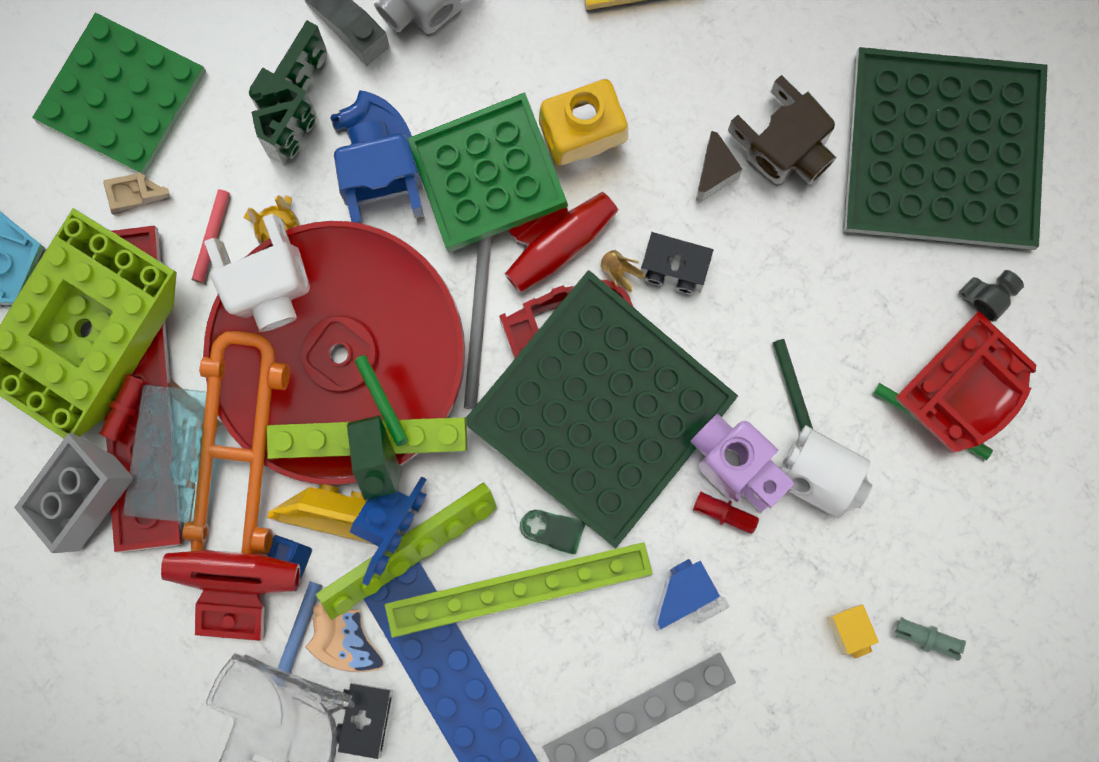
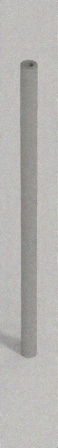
M492 236L478 241L464 408L473 409L477 405Z

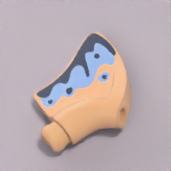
M321 604L313 607L315 615L313 617L314 636L305 648L316 659L329 667L348 672L374 671L384 666L383 659L369 642L363 631L360 610H350L331 621Z

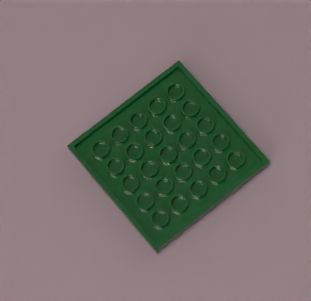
M859 47L856 56L844 232L1036 250L1039 247L1048 65Z
M588 270L467 415L466 420L469 429L616 549L697 449L690 441L717 413L722 417L737 399L738 395Z

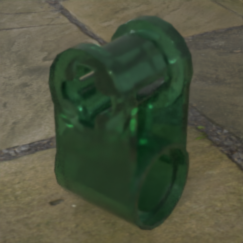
M534 509L522 517L519 528L521 534L530 541L547 545L558 551L577 555L585 523L572 517ZM535 517L540 518L539 524L543 525L544 528L543 530L539 529L533 534L531 533V527L527 525V521H532Z

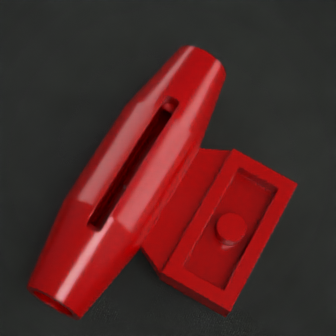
M601 192L570 211L565 207L506 230L517 243L527 245V248L504 273L516 290L522 293L553 275L594 241L618 212L617 206L606 193Z
M215 550L175 552L164 555L161 564V578L165 581L203 590L195 603V635L261 641L264 637L265 605H263L259 594L297 591L300 582V565L261 554Z

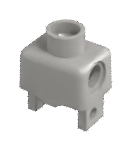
M377 0L374 3V7L383 20L397 32H401L413 21L423 32L432 34L461 11L462 0Z

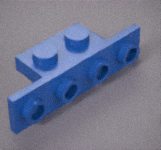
M420 477L410 496L397 491L393 494L368 499L354 520L350 533L378 546L377 551L370 560L362 581L363 584L368 586L375 574L381 576L390 559V557L386 556L387 553H395L403 537L399 534L400 531L405 533L408 531L415 517V514L411 512L413 510L419 512L426 499L427 494L423 493L422 490L427 479Z

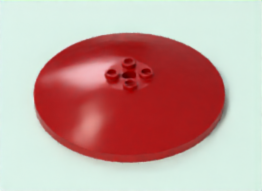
M350 221L313 222L285 230L290 244L299 248L310 289L307 294L291 300L297 319L277 329L260 332L254 316L243 318L229 314L225 310L219 294H217L206 325L203 357L210 358L212 345L218 336L229 331H241L264 336L274 349L275 362L289 365L290 378L287 388L285 390L272 389L268 425L353 422L378 415L384 421L354 362L356 358L362 355L367 356L399 420L449 417L461 387L465 364V341L461 317L455 300L438 271L422 254L400 238L382 229ZM271 238L257 246L247 256L272 247ZM230 344L224 352L223 360H225L226 369L224 377L221 379L218 416L235 441L243 449L252 450L261 352L254 346ZM338 345L345 346L348 351L347 359L342 363H336L332 358V351ZM266 439L264 465L271 470L299 481L314 484L338 485L357 483L352 471L351 455L268 459ZM418 453L395 455L399 465L402 466Z

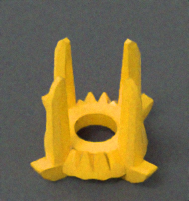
M280 195L276 196L275 202L277 205L269 206L259 214L253 208L248 207L243 218L254 223V235L259 244L270 238L263 217L274 214L284 221L285 230L300 226L297 216L290 210L292 197L287 195L285 198Z

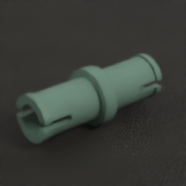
M900 617L899 625L897 624L894 632L895 638L921 646L922 651L928 653L932 650L951 657L956 661L961 659L960 653L963 654L965 640L938 632V628L930 625L928 628Z

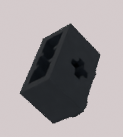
M651 232L641 271L645 274V281L650 284L662 286L664 283L676 286V290L685 294L701 293L714 249ZM673 260L680 262L677 271L671 269Z
M350 683L349 690L344 689L340 709L345 710L343 724H337L334 736V743L339 744V753L374 759L382 757L394 690L357 683ZM364 710L366 711L365 716L371 719V723L364 725L363 729H360V723L355 721V716L361 715Z

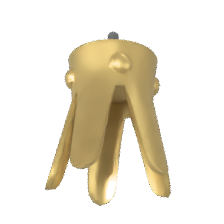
M617 250L607 252L601 260V269L611 276L616 287H618L617 280L625 290L632 292L633 287L623 273L627 272L638 278H644V272L629 263L638 264L639 261L626 258Z

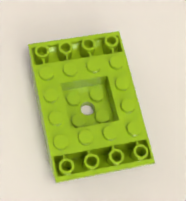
M72 208L0 324V396L63 439L68 433H73L80 437L106 417L111 409L109 404L111 400L115 401L126 373L132 375L173 309L177 272L77 209ZM90 321L92 331L87 337L83 338L80 333L81 327L85 322Z

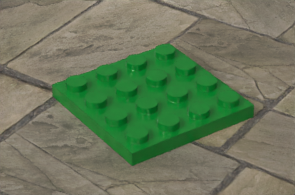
M95 12L32 118L37 123L135 173L140 172L145 175L206 70L204 66Z
M525 92L408 138L413 157L448 253L568 207L567 200Z

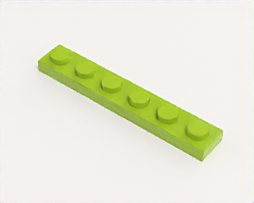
M466 417L399 420L409 439L402 446H396L385 422L382 421L395 454L468 451ZM349 422L267 425L268 459L350 456L347 424Z
M484 482L403 535L395 553H387L386 556L390 557L382 575L375 574L368 586L363 584L362 581L372 557L316 593V597L331 621L337 616L348 612L352 606L367 596L376 593L383 585L395 577L403 575L410 567L422 559L431 556L438 548L450 540L459 537L478 521L486 519L493 511L498 509L491 490Z

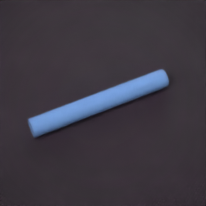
M311 581L308 584L275 673V677L288 680L312 615L313 607L317 601L315 594L322 588L320 584Z

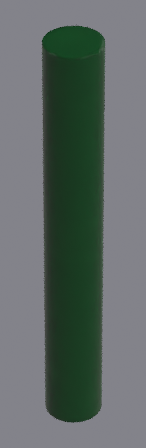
M785 339L774 341L772 344L800 432L805 425L813 429Z

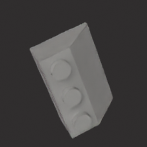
M68 433L14 508L51 553L76 552L81 550L134 478L114 455L73 433Z

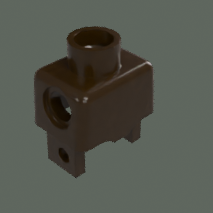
M781 75L775 80L771 93L784 106H781L771 115L769 126L758 135L737 115L731 120L728 132L748 151L746 159L773 183L782 184L796 172L810 185L837 158L825 146L835 128V122L809 91L802 95Z

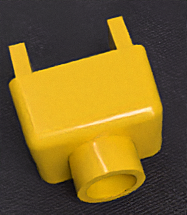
M601 79L550 97L541 103L538 119L539 125L553 161L557 165H565L576 160L593 157L628 140V122L619 104L613 84L608 79ZM586 104L593 106L596 115L588 120L578 119L573 115L575 108Z

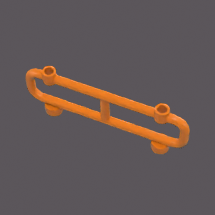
M229 331L218 336L212 345L210 358L203 357L200 362V376L207 377L208 382L193 521L185 522L183 539L191 541V551L204 550V544L209 534L207 515L213 458L250 463L241 553L267 555L270 552L273 541L272 529L257 526L272 389L285 390L287 388L290 368L288 364L275 362L274 349L264 336L256 333ZM230 344L254 346L261 352L252 450L215 445L221 379L224 377L226 369L225 360H223L224 352Z

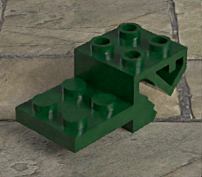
M308 20L302 26L275 72L272 73L262 67L249 89V96L257 109L251 112L257 138L268 157L284 166L289 158L293 159L296 156L301 144L299 141L305 132L311 131L317 119V113L307 90L310 86V77L316 68L319 69L326 60L327 49L318 26Z

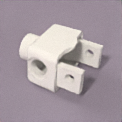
M274 214L263 217L273 246L233 263L230 261L224 242L215 238L204 241L214 270L209 274L225 310L229 314L243 318L254 316L260 332L277 329L295 321L297 316L291 300L307 294L310 289L299 248L290 244L281 218Z

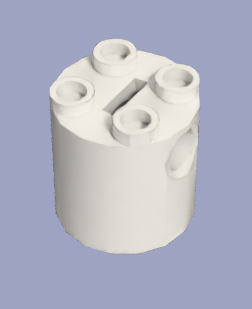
M805 425L796 443L800 444L799 447L792 445L783 461L788 467H781V470L795 483L788 491L838 519L843 513L858 507L860 508L867 499L873 486L869 483L866 475L871 464L870 460Z

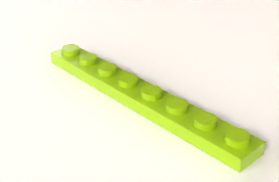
M645 542L387 603L385 604L391 636L395 638L653 575Z

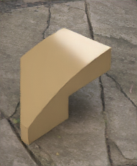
M140 172L137 175L132 174L103 180L111 214L148 205L170 197L168 188L160 187L148 180Z

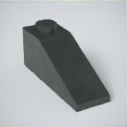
M305 0L308 6L366 67L390 47L386 32L353 0Z

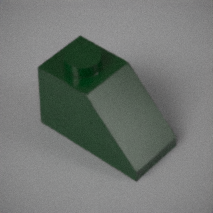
M380 415L349 422L347 424L352 471L364 500L396 493L402 470Z

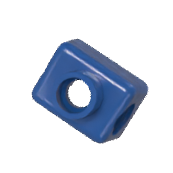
M367 121L349 129L351 145L337 148L334 152V161L339 193L344 204L348 205L351 222L364 224L360 203L407 192L414 217L424 216L418 192L422 188V184L408 138L403 134L389 136L387 126L382 121Z

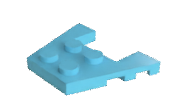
M1 211L0 305H12L37 266L44 246Z

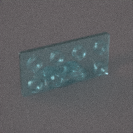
M152 385L143 386L130 474L134 479L127 487L124 515L185 523L191 521L199 469L206 391Z

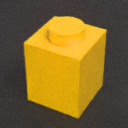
M863 604L827 617L842 655L852 654L855 659L873 652L871 645L879 643Z

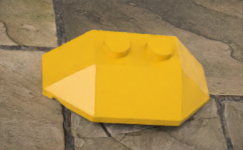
M320 484L319 489L308 487L268 512L267 518L276 522L374 545L350 533L354 520L367 501L364 500L360 492L352 491L351 496L338 494V487Z

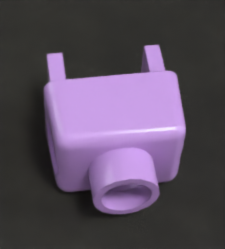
M717 413L690 441L706 456L699 464L701 473L728 499L731 498L737 502L742 495L760 513L767 507L772 508L795 484L770 460L779 449L748 421H741L732 428ZM726 450L736 453L739 458L738 467L732 466L725 459Z

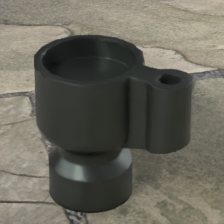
M1004 270L996 279V284H988L973 277L959 290V294L965 300L970 301L977 312L980 311L989 321L994 322L1010 307V297L1016 296L1024 288V283L1014 272Z

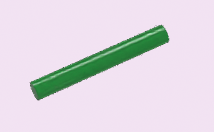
M359 356L354 362L396 446L406 444L409 439L367 356Z

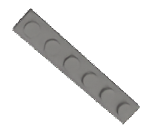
M721 652L542 747L550 762H588L735 684L736 681Z

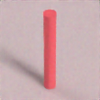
M221 189L217 191L191 279L195 282L204 283L211 259L204 241L211 238L217 239L230 196L228 191Z

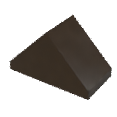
M711 131L696 196L697 201L702 202L736 181L742 172V167L718 132Z

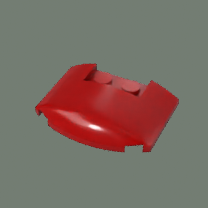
M978 311L901 390L895 399L952 453H958L988 441L1015 418L1030 394L1032 388L1029 387L1030 373L1036 372L1037 365Z

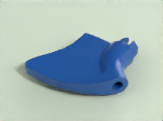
M359 90L357 98L352 105L339 110L340 113L332 114L330 117L334 130L339 131L345 128L349 139V129L367 121L384 122L389 136L403 134L407 138L412 137L401 114L385 99L367 91Z

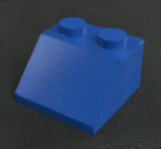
M688 559L670 569L672 576L665 581L653 623L656 631L667 627L721 597L701 560L692 564L691 560Z

